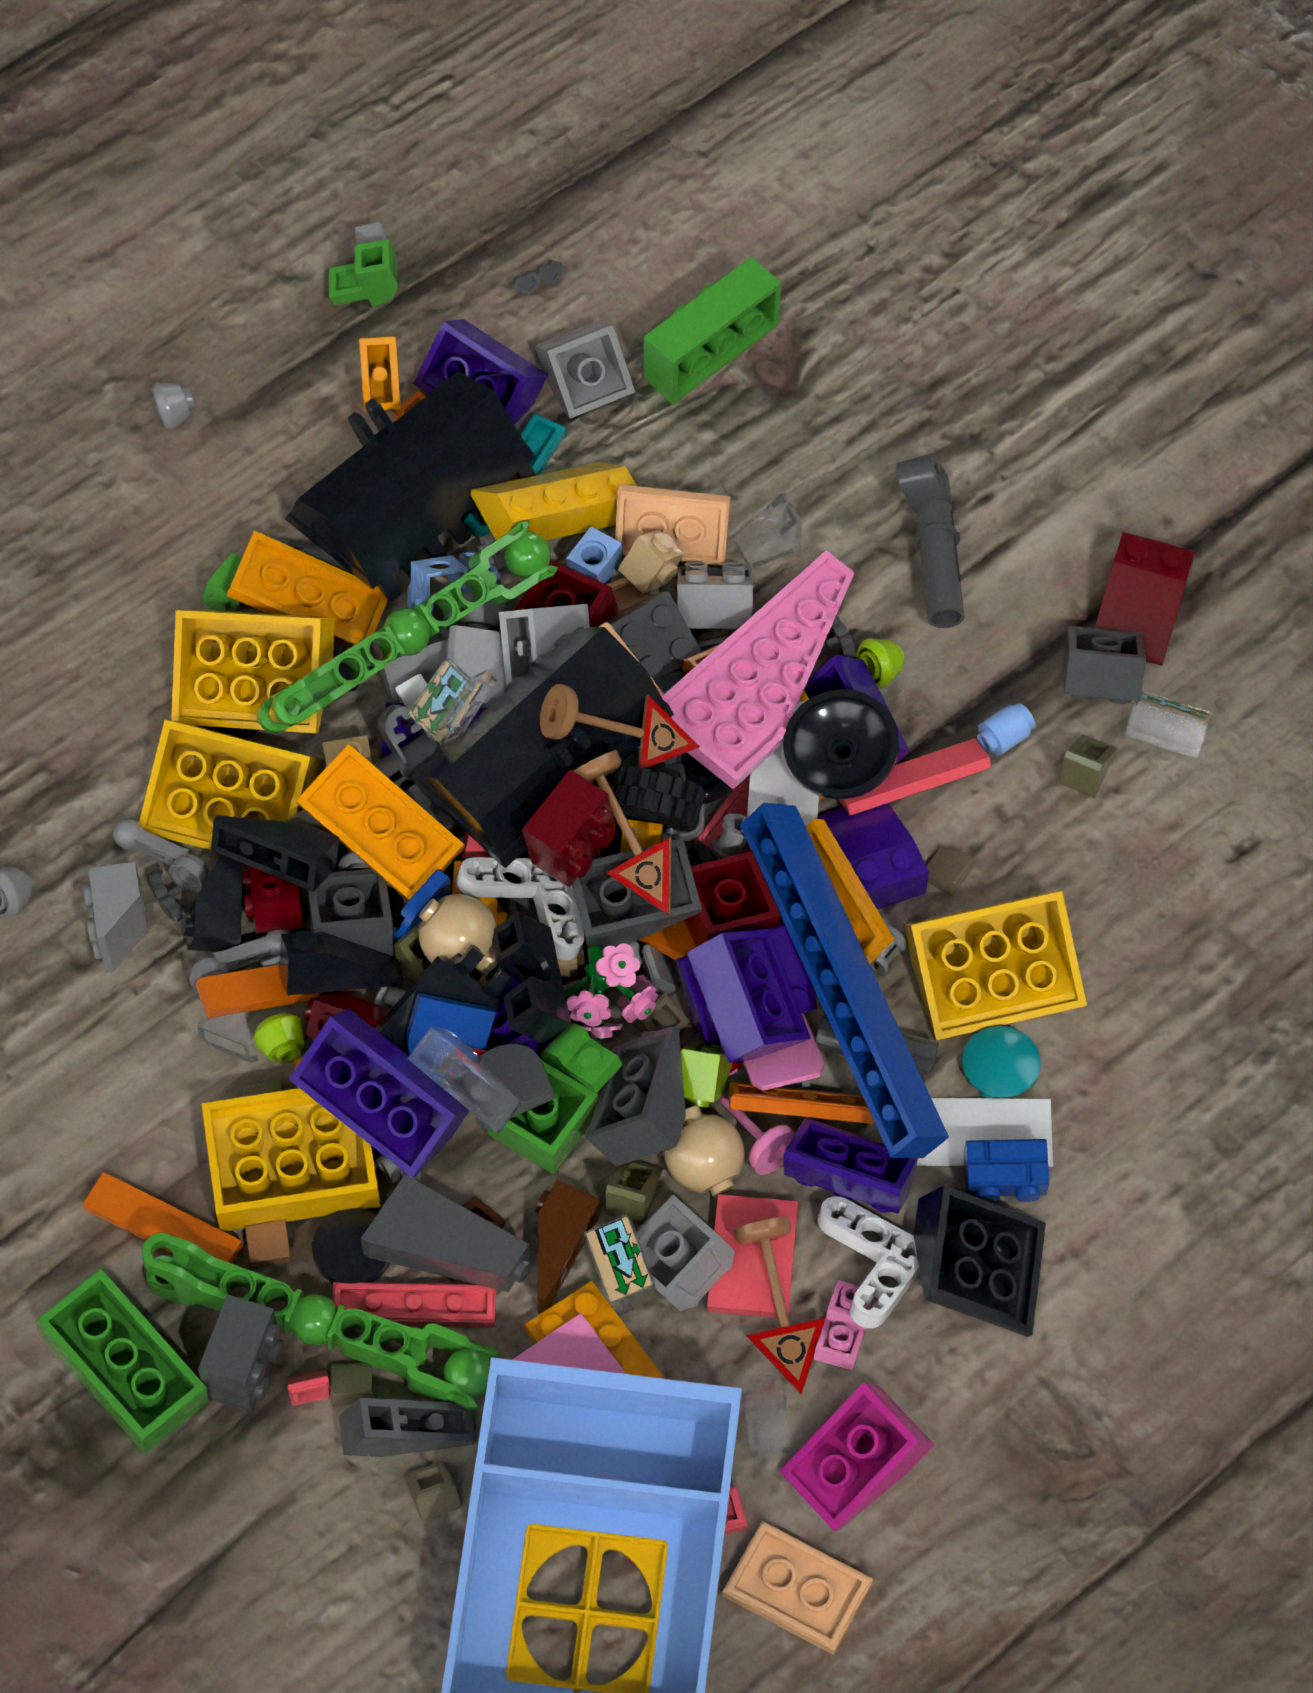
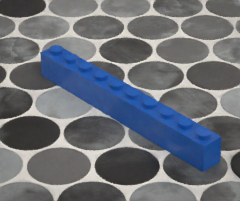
M763 803L740 824V827L755 856L891 1158H925L948 1139L949 1135L797 807L794 805Z

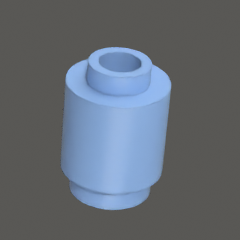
M1017 703L1014 706L1007 705L978 725V742L987 753L1001 756L1030 736V731L1035 728V721L1029 710L1021 703Z

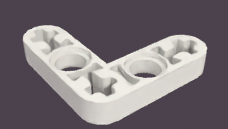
M473 857L463 861L456 876V885L462 893L472 897L533 898L539 922L551 927L557 959L567 961L577 957L584 942V931L572 885L569 888L531 863L530 858H516L506 868L494 858ZM503 873H514L522 882L511 883L504 878ZM558 904L565 909L566 914H555L547 905ZM562 928H564V931H563V937H564V938H559V936H560V934H561V932H562Z
M838 1196L829 1197L823 1201L817 1218L819 1228L830 1237L877 1262L856 1291L850 1307V1316L856 1324L864 1328L879 1327L885 1322L920 1273L914 1236L846 1198ZM836 1214L841 1215L838 1219L833 1218ZM854 1223L857 1224L855 1230L852 1229ZM867 1230L874 1231L881 1236L882 1240L871 1242L863 1237L862 1232ZM889 1242L892 1243L890 1250L887 1249ZM906 1253L911 1255L908 1259L903 1257ZM890 1276L899 1285L897 1287H887L880 1283L878 1278ZM873 1297L878 1299L876 1308L873 1307L871 1310L865 1309L869 1306Z

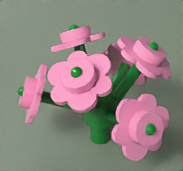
M626 943L619 944L616 948L614 946H607L602 949L600 945L589 947L587 954L590 964L585 968L587 976L564 991L568 1010L571 1011L570 1019L585 1023L581 1027L589 1031L590 1038H597L599 1041H603L604 1038L613 1037L612 1030H621L622 1024L604 1022L605 1019L610 1018L611 1010L608 1008L609 999L603 995V990L616 987L622 992V996L617 1004L622 1009V1016L628 1023H632L637 1018L639 1020L645 1019L653 1012L656 1006L654 1002L658 997L656 988L652 982L647 980L646 976L640 975L636 978L635 971L639 970L640 961L633 957V949ZM589 985L588 991H581L579 993V996H573L581 989Z

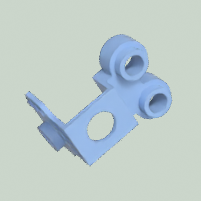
M476 552L461 553L458 560L450 555L411 561V583L408 586L407 608H413L430 597V577L448 575V580L452 583L470 569L469 559ZM434 564H444L447 565L448 568L435 569L429 566ZM490 565L488 571L496 575V583L501 585V574L498 573V568ZM462 585L461 591L463 593L473 592L469 586ZM432 604V606H431L432 616H433V604Z

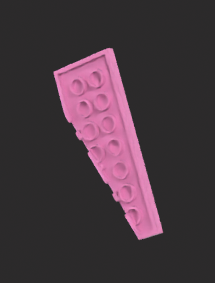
M827 550L662 696V699L669 704L674 713L671 718L700 746L687 753L732 789L741 783L779 747L786 732L787 724L797 707L855 572Z

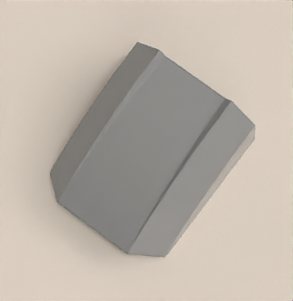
M673 1194L664 1200L633 1233L650 1277L651 1285L679 1311L697 1307L702 1297L726 1271H730L732 1268L735 1251Z

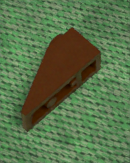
M556 1180L551 1191H543L535 1209V1212L538 1213L537 1299L539 1314L551 1307L588 1239L586 1233L593 1230L600 1217V1199L559 1180Z

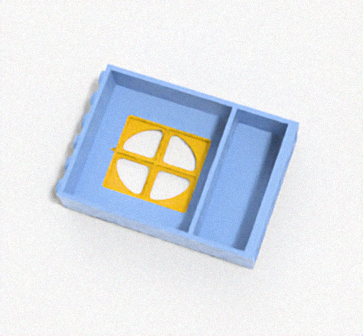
M491 1357L441 1693L706 1692L742 1388ZM571 1546H582L587 1550L588 1556L582 1599L578 1604L568 1605L537 1601L527 1596V1588L532 1578L549 1558ZM614 1550L621 1552L640 1570L647 1583L652 1600V1608L648 1613L640 1614L608 1610L598 1606L597 1594L602 1557L606 1551ZM535 1616L572 1621L577 1625L578 1630L572 1674L568 1680L560 1681L553 1679L535 1662L523 1636L522 1622L526 1617ZM606 1625L646 1632L648 1641L644 1650L633 1666L624 1674L604 1685H592L587 1681L586 1676L592 1632L596 1626Z

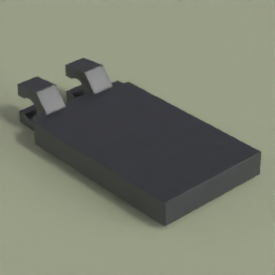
M471 944L463 955L457 953L449 959L447 957L445 960L437 956L374 1029L409 1056L405 1040L406 1031L417 993L491 1007L496 1011L499 1008L497 1003L500 1001L497 996L505 991L513 981V978L505 968L496 964V962L485 972L479 981L471 977L468 973L472 972L485 956L474 944Z

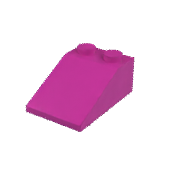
M863 1382L779 1472L833 1531H838L903 1478L935 1444L880 1386Z

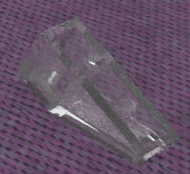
M431 1027L408 1057L409 1061L495 1133H500L523 1102L475 1051L449 1030Z

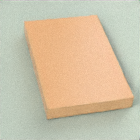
M619 484L615 540L622 543V555L626 556L639 536L659 529L669 535L674 540L675 545L685 553L680 562H704L708 565L722 566L726 561L731 496Z
M762 1521L723 1589L722 1596L834 1655L873 1584V1578Z

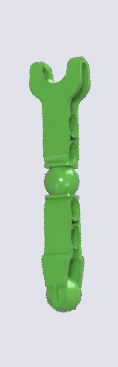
M529 521L518 523L507 534L472 555L468 562L470 569L458 579L413 608H401L393 611L387 617L384 627L375 631L374 634L362 639L264 701L257 710L259 724L264 730L272 734L285 731L315 714L399 657L413 656L420 653L427 646L430 637L436 635L440 630L458 621L479 606L489 601L494 605H502L538 582L553 576L558 567L549 565L551 550L548 542L540 534L528 531ZM504 547L506 567L514 575L525 578L509 589H506L502 584L497 585L496 575L488 571L490 568L489 557ZM462 585H467L472 589L474 594L472 602L467 601L462 596ZM432 604H436L442 609L444 613L442 621H438L432 616ZM371 643H376L381 647L383 651L381 661L371 656ZM340 662L350 666L352 670L351 680H346L340 675ZM271 706L275 717L281 723H275L270 719L269 711Z
M156 1233L150 1236L142 1247L143 1264L147 1269V1286L156 1296L181 1305H202L220 1312L227 1294L235 1287L248 1289L249 1292L240 1298L267 1306L272 1301H283L287 1306L281 1311H275L277 1324L281 1326V1330H285L286 1334L290 1335L293 1332L299 1340L307 1345L319 1346L327 1343L328 1349L333 1350L334 1347H337L347 1357L399 1375L407 1380V1387L412 1393L441 1402L452 1401L468 1410L478 1409L479 1407L475 1399L486 1394L491 1357L497 1358L500 1356L494 1347L470 1342L469 1337L435 1323L427 1324L423 1329L409 1327L360 1309L352 1308L346 1310V1306L340 1304L338 1308L334 1301L324 1294L311 1293L303 1296L302 1290L298 1288L294 1292L284 1282L213 1257L196 1244L166 1233ZM166 1247L172 1251L173 1257L161 1255L154 1259L152 1253L157 1248ZM156 1276H159V1277L165 1279V1280L168 1281L169 1283H168V1284H161V1283H159V1282L157 1281V1279H156ZM352 1327L359 1328L364 1332L362 1336L355 1339L347 1338L343 1333ZM388 1341H396L402 1345V1348L397 1352L391 1353L383 1350L382 1345ZM430 1348L453 1353L444 1365L443 1380L418 1370L420 1365L426 1362L427 1352Z

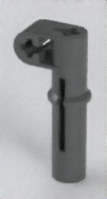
M931 453L897 463L896 472L901 491L916 513L918 531L914 536V543L917 544V548L920 550L928 623L937 628H950L959 625L965 618L957 554L960 533L954 527L948 474L936 455Z
M392 705L385 708L378 719L380 734L392 753L375 763L374 766L386 777L396 773L389 779L404 791L414 784L410 780L413 776L411 771L419 763L430 761L437 754L435 749L438 747V744L432 734L411 715L413 709L403 705ZM397 717L407 719V722L403 725L406 732L414 734L419 731L421 734L401 748L397 744L407 737L403 733L393 730L398 725ZM305 810L300 811L285 821L305 823L330 833Z

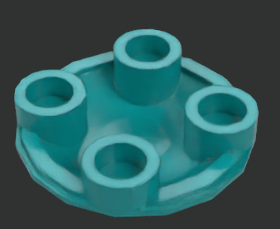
M994 1026L985 1028L972 1036L964 1048L962 1064L965 1076L973 1087L978 1089L981 1097L1006 1098L1017 1096L1036 1084L1041 1060L1038 1048L1029 1036L1016 1028Z

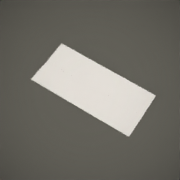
M799 701L795 711L806 701ZM783 736L779 747L750 773L747 817L763 803L794 805L797 807L805 826H807L813 818L818 819L819 795L804 788L791 774L784 756Z
M931 1098L949 1138L925 1158H919L917 1166H964V1147L967 1140L1046 1139L1048 1166L1053 1167L1051 1099Z

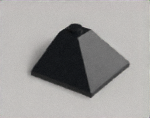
M946 1185L918 1199L913 1236L925 1300L1026 1337L1032 1336L1046 1223Z

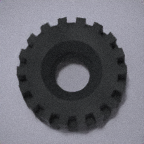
M620 765L619 768L608 774L607 782L626 818L663 824L665 829L673 828L678 831H683V829L692 831V829H696L705 790L701 786H697L696 783L691 781H684L683 778L677 776H669L667 773H658L646 768L639 769L634 766L625 767Z

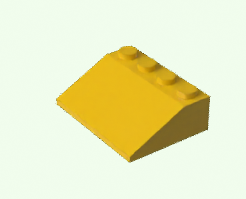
M198 609L176 610L171 721L194 726L264 730L257 718L259 706L282 689L333 659L335 618ZM271 706L269 711L270 719L275 723H281L275 717ZM323 708L302 722L286 729L285 732L318 733Z
M164 720L139 823L144 830L161 838L211 850L213 820L217 815L286 821L303 809L297 804L296 800L315 780L320 758L177 721Z
M1049 891L903 924L911 964L935 1040L1087 1006L1062 891Z
M300 1088L201 1103L216 1216L221 1231L245 1229L247 1225L278 1220L289 1222L327 1216L339 1210L351 1208L365 1210L380 1207L371 1145Z

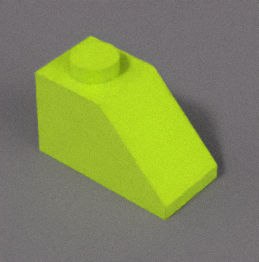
M698 1040L682 1048L681 1062L686 1104L709 1107L710 1102L714 1103L722 1098L733 1063L728 1062L720 1044L714 1043L706 1046L703 1041Z

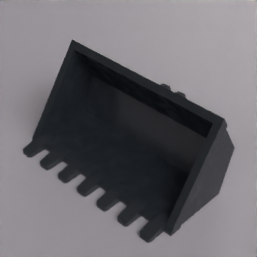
M459 371L393 423L376 399L372 398L366 402L365 409L379 431L375 435L359 413H352L348 417V422L363 447L296 500L292 511L285 518L288 523L371 589L378 586L390 601H394L401 595V590L391 574L401 567L411 580V561H417L415 555L423 548L431 558L448 555L438 539V536L445 530H448L458 544H464L470 539V533L461 520V517L470 511L480 525H487L470 495L472 489L506 482L514 474L519 479L536 476L529 464L535 456L529 445L522 439L495 391Z
M578 627L571 634L562 635L554 642L555 649L548 655H540L530 664L532 669L526 675L515 677L507 684L506 687L509 689L501 697L492 698L483 706L485 711L478 718L467 720L459 728L461 733L453 740L444 741L435 749L437 754L430 761L419 763L411 771L413 776L410 780L504 868L510 865L527 849L522 829L569 770L574 771L589 761L614 750L618 751L622 763L640 746L641 738L575 722L569 734L562 739L546 738L540 728V712L545 696L556 684L570 686L577 694L579 702L578 712L638 728H642L646 695H649L670 717L674 715L669 704L662 699L647 670L605 627Z

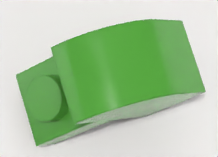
M389 239L354 245L355 263L329 268V298L333 305L368 299L372 307L389 301L397 292V254Z
M571 1023V1025L563 1029L541 1052L544 1062L595 1093L623 1065L619 1056L591 1039L587 1030L575 1023Z

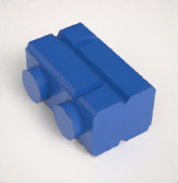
M967 1140L964 1147L966 1193L989 1202L998 1201L1000 1196H1016L1018 1201L1032 1202L1039 1200L1040 1195H1047L1049 1187L1047 1140Z

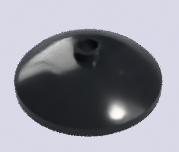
M838 689L826 691L810 698L794 712L786 727L783 750L791 774L804 788L826 798L849 799L872 791L889 776L899 754V734L892 715L877 699L859 691ZM842 750L850 753L848 757L843 759L838 758L836 755Z

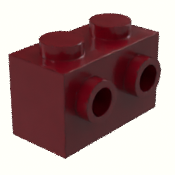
M251 866L248 869H242L245 892H251V894L244 895L246 917H254L256 933L303 928L300 886Z

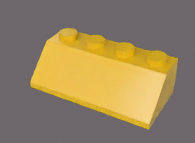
M597 462L475 488L471 490L470 495L496 540L507 534L518 523L529 521L528 531L540 534L547 541L587 532L591 526L595 529L615 526L619 484L637 485L626 466Z

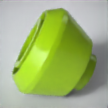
M868 638L859 645L856 659L865 661L877 687L884 688L902 671L904 653L900 646L891 640Z
M292 1013L273 1015L257 1026L253 1036V1044L271 1061H279L281 1064L292 1062L300 1056V1051L305 1044L304 1023L300 1017Z

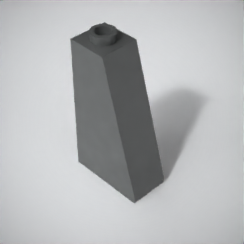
M406 1174L361 1237L363 1254L369 1258L509 1292L516 1281L521 1283L528 1275L532 1266L528 1243Z

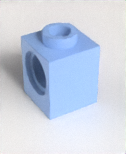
M591 526L566 558L567 568L607 584L622 563V543ZM588 562H598V564H595V565H590V564H587V563H588Z

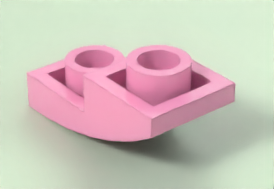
M837 1280L813 1360L853 1371L866 1328L856 1324L850 1316V1307L854 1295L860 1286ZM873 1297V1300L865 1309H872L875 1297Z

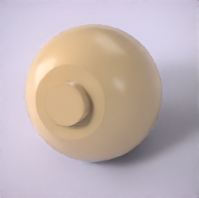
M464 894L447 895L439 901L433 898L425 905L419 914L422 922L419 925L418 937L426 958L431 963L437 956L443 960L447 957L450 959L457 953L463 955L467 948L474 944L485 955L475 968L482 974H485L496 962L492 938L497 924L489 908L480 900Z
M698 1105L685 1110L686 1116L680 1133V1139L676 1147L664 1151L665 1163L671 1177L681 1187L698 1194L710 1191L712 1196L715 1197L734 1187L732 1180L740 1174L744 1163V1144L739 1132L730 1122L717 1115L702 1114Z

